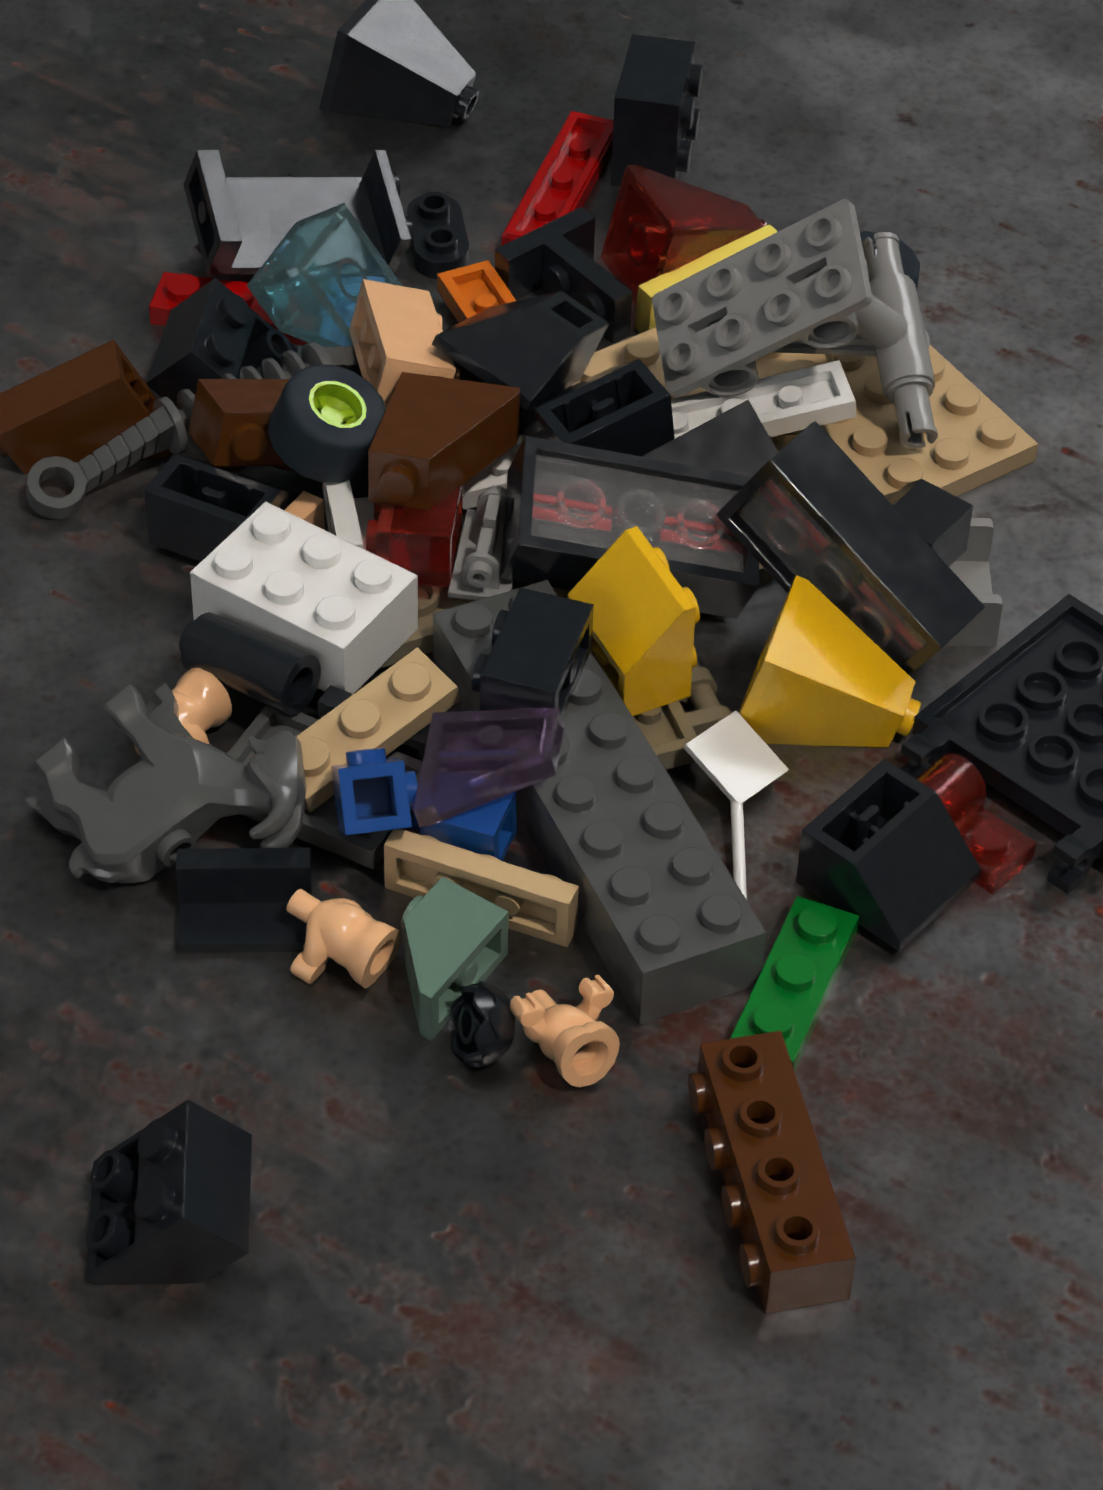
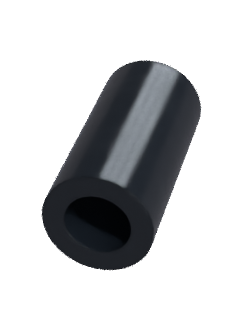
M207 612L200 615L196 620L191 621L184 628L180 637L181 661L186 670L191 668L206 670L213 674L224 687L286 714L296 715L303 711L314 697L318 688L321 667L319 660L315 656L215 613Z

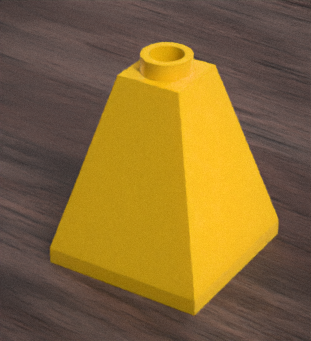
M796 575L760 654L738 713L766 744L889 747L896 733L908 736L915 722V715L919 712L921 702L911 698L916 681L808 579Z

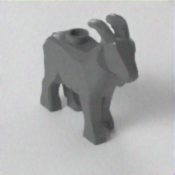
M165 682L153 693L147 705H145L142 695L137 688L131 684L104 705L103 708L137 747L142 759L114 779L106 791L82 784L78 777L79 759L77 752L64 738L35 761L36 766L45 776L47 787L39 794L25 799L31 808L45 817L61 833L77 837L82 841L72 852L69 860V868L73 876L79 878L83 874H90L100 881L124 884L147 881L165 867H176L177 849H196V840L221 817L238 814L266 817L249 831V835L253 839H265L261 842L260 848L288 847L297 838L302 828L307 784L302 746L293 732L282 730L269 740H260L250 736L248 741L255 754L250 757L245 766L220 749L194 739L179 720L177 700Z

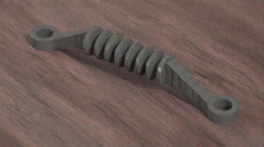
M310 342L302 347L301 358L293 350H288L281 356V367L273 358H267L261 362V376L254 367L245 366L240 370V379H291L298 370L314 364L336 365L351 370L361 377L362 374L353 346H346V348L344 346H335L334 348L322 347L317 342ZM226 373L221 375L219 379L236 378L232 374ZM189 389L180 390L177 394L178 409L168 397L156 399L153 403V413L149 417H145L136 423L135 426L121 433V436H116L107 445L101 446L92 455L89 454L79 462H73L68 458L58 456L46 457L36 462L28 472L25 491L28 504L36 513L45 518L56 520L68 518L78 512L84 502V496L97 487L99 482L100 484L104 483L113 474L117 475L126 469L127 465L130 467L139 461L141 457L146 458L154 455V452L159 453L167 449L173 454L185 453L188 449L187 434L197 445L188 433L195 395ZM58 478L67 482L72 491L65 497H51L43 492L40 484L47 479Z

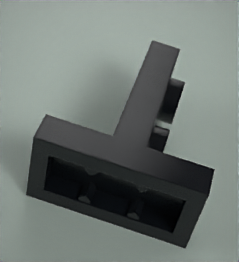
M580 207L495 249V270L516 300L541 287L545 288L549 294L563 291L609 323L603 336L614 344L630 336L633 291L594 261L595 217L584 208Z

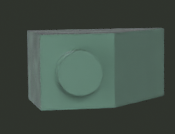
M443 876L425 896L418 895L409 903L401 920V929L404 931V963L420 1035L430 1041L451 1019L450 1007L462 995L460 987L485 981L508 955L509 911Z

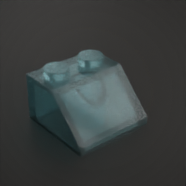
M342 203L295 222L247 284V287L279 331L308 343L317 342L322 347L334 348L335 346H344L346 348V346H353L349 328L362 280L402 285L346 204Z

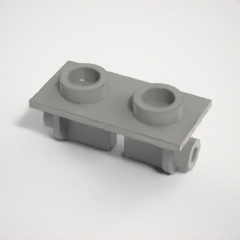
M489 487L479 495L477 510L467 509L448 597L480 600L512 590L514 581L500 578L506 489L504 487Z

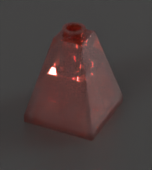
M627 165L600 257L614 277L633 291L632 301L636 306L639 285L662 274L673 272L767 224L763 219H758L746 204L639 165Z

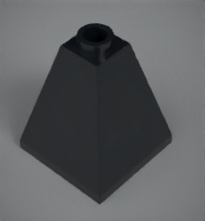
M365 0L337 31L319 108L329 112L449 127L457 116L466 119L477 103L479 91L473 88L476 72L415 0Z

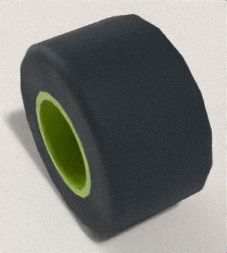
M314 364L298 370L286 383L271 413L268 433L275 452L287 466L297 473L323 483H342L359 476L367 467L368 451L386 411L383 398L371 383L355 372L336 365Z

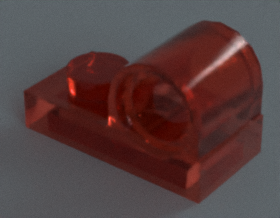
M947 753L915 778L936 791L981 868L980 878L975 881L980 887L994 895L1033 860L1036 842L984 808L986 785L982 775L966 758L957 754Z

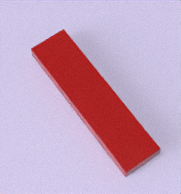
M571 111L501 236V246L580 207L583 208L612 154L614 120Z

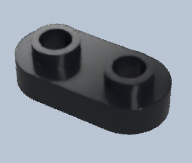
M428 192L413 199L407 207V217L410 218L413 226L411 251L414 265L418 272L428 278L437 279L438 273L468 266L469 241L461 207L458 202L440 192Z

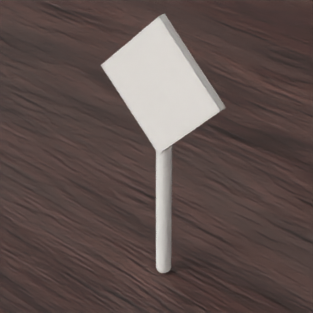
M734 711L686 743L683 748L730 800L733 879L747 900L743 803L785 775L789 769L737 711Z

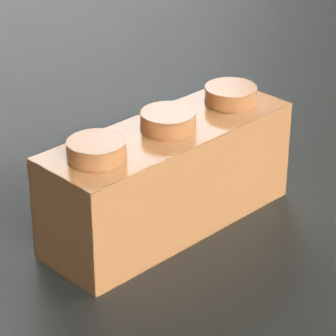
M363 279L349 333L362 378L370 382L380 394L385 407L387 408L402 372L460 380V370L454 366L449 356L431 345L435 336L443 332L442 316L437 314L430 292Z

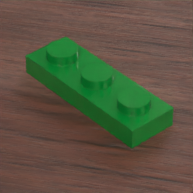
M796 896L731 1038L781 1031L795 1072L857 934L859 915Z

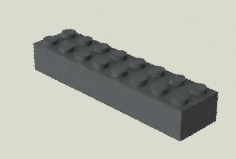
M548 580L521 587L557 596ZM519 588L433 613V663L458 686L460 701L455 705L501 785L516 789V811L551 872L562 881L579 886L578 919L639 1025L755 986L763 969L767 932L593 652H590L554 738L479 720L480 693L472 691V675L479 655L481 653L489 655L491 652L492 632L500 610H510Z

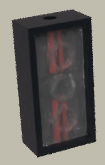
M816 421L811 423L769 459L716 514L787 593L796 575L808 579L908 675L912 674L942 649L985 608L980 600Z
M525 436L507 472L500 578L531 584L548 580L554 588L572 590L626 529L638 526L653 548L659 547L663 551L668 561L670 572L682 588L688 587L697 600L700 613L737 619L759 587L760 563L716 514L752 477Z

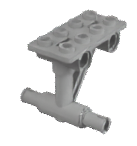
M842 199L656 293L652 297V304L668 393L678 398L699 387H702L711 394L724 397L746 393L758 383L756 360L771 352L876 356L883 394L890 403L895 405L900 430V443L906 448L916 449L925 447L926 443L923 433H926L927 441L930 444L934 443L938 438V432L934 424L929 399L935 388V379L928 350L930 337L927 330L924 329L916 285L909 276L904 274L898 236L891 232L875 233L874 239L877 249H874L873 240L870 237H867L862 243L855 206L849 200ZM866 261H867V266H868V271H869V277H868V272H867V267H866Z

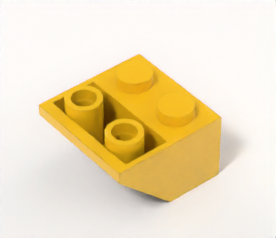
M638 526L626 529L568 593V599L594 604L591 651L631 715L635 716L691 696L692 668L697 666L694 629L695 624L700 620V611L692 591L688 587L682 588L670 572L669 564L663 551L659 547L653 548Z

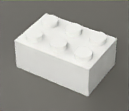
M268 502L262 504L190 572L194 620L204 613L212 612L315 656L319 660L321 667L318 689L324 692L332 685L354 694L418 629V575Z

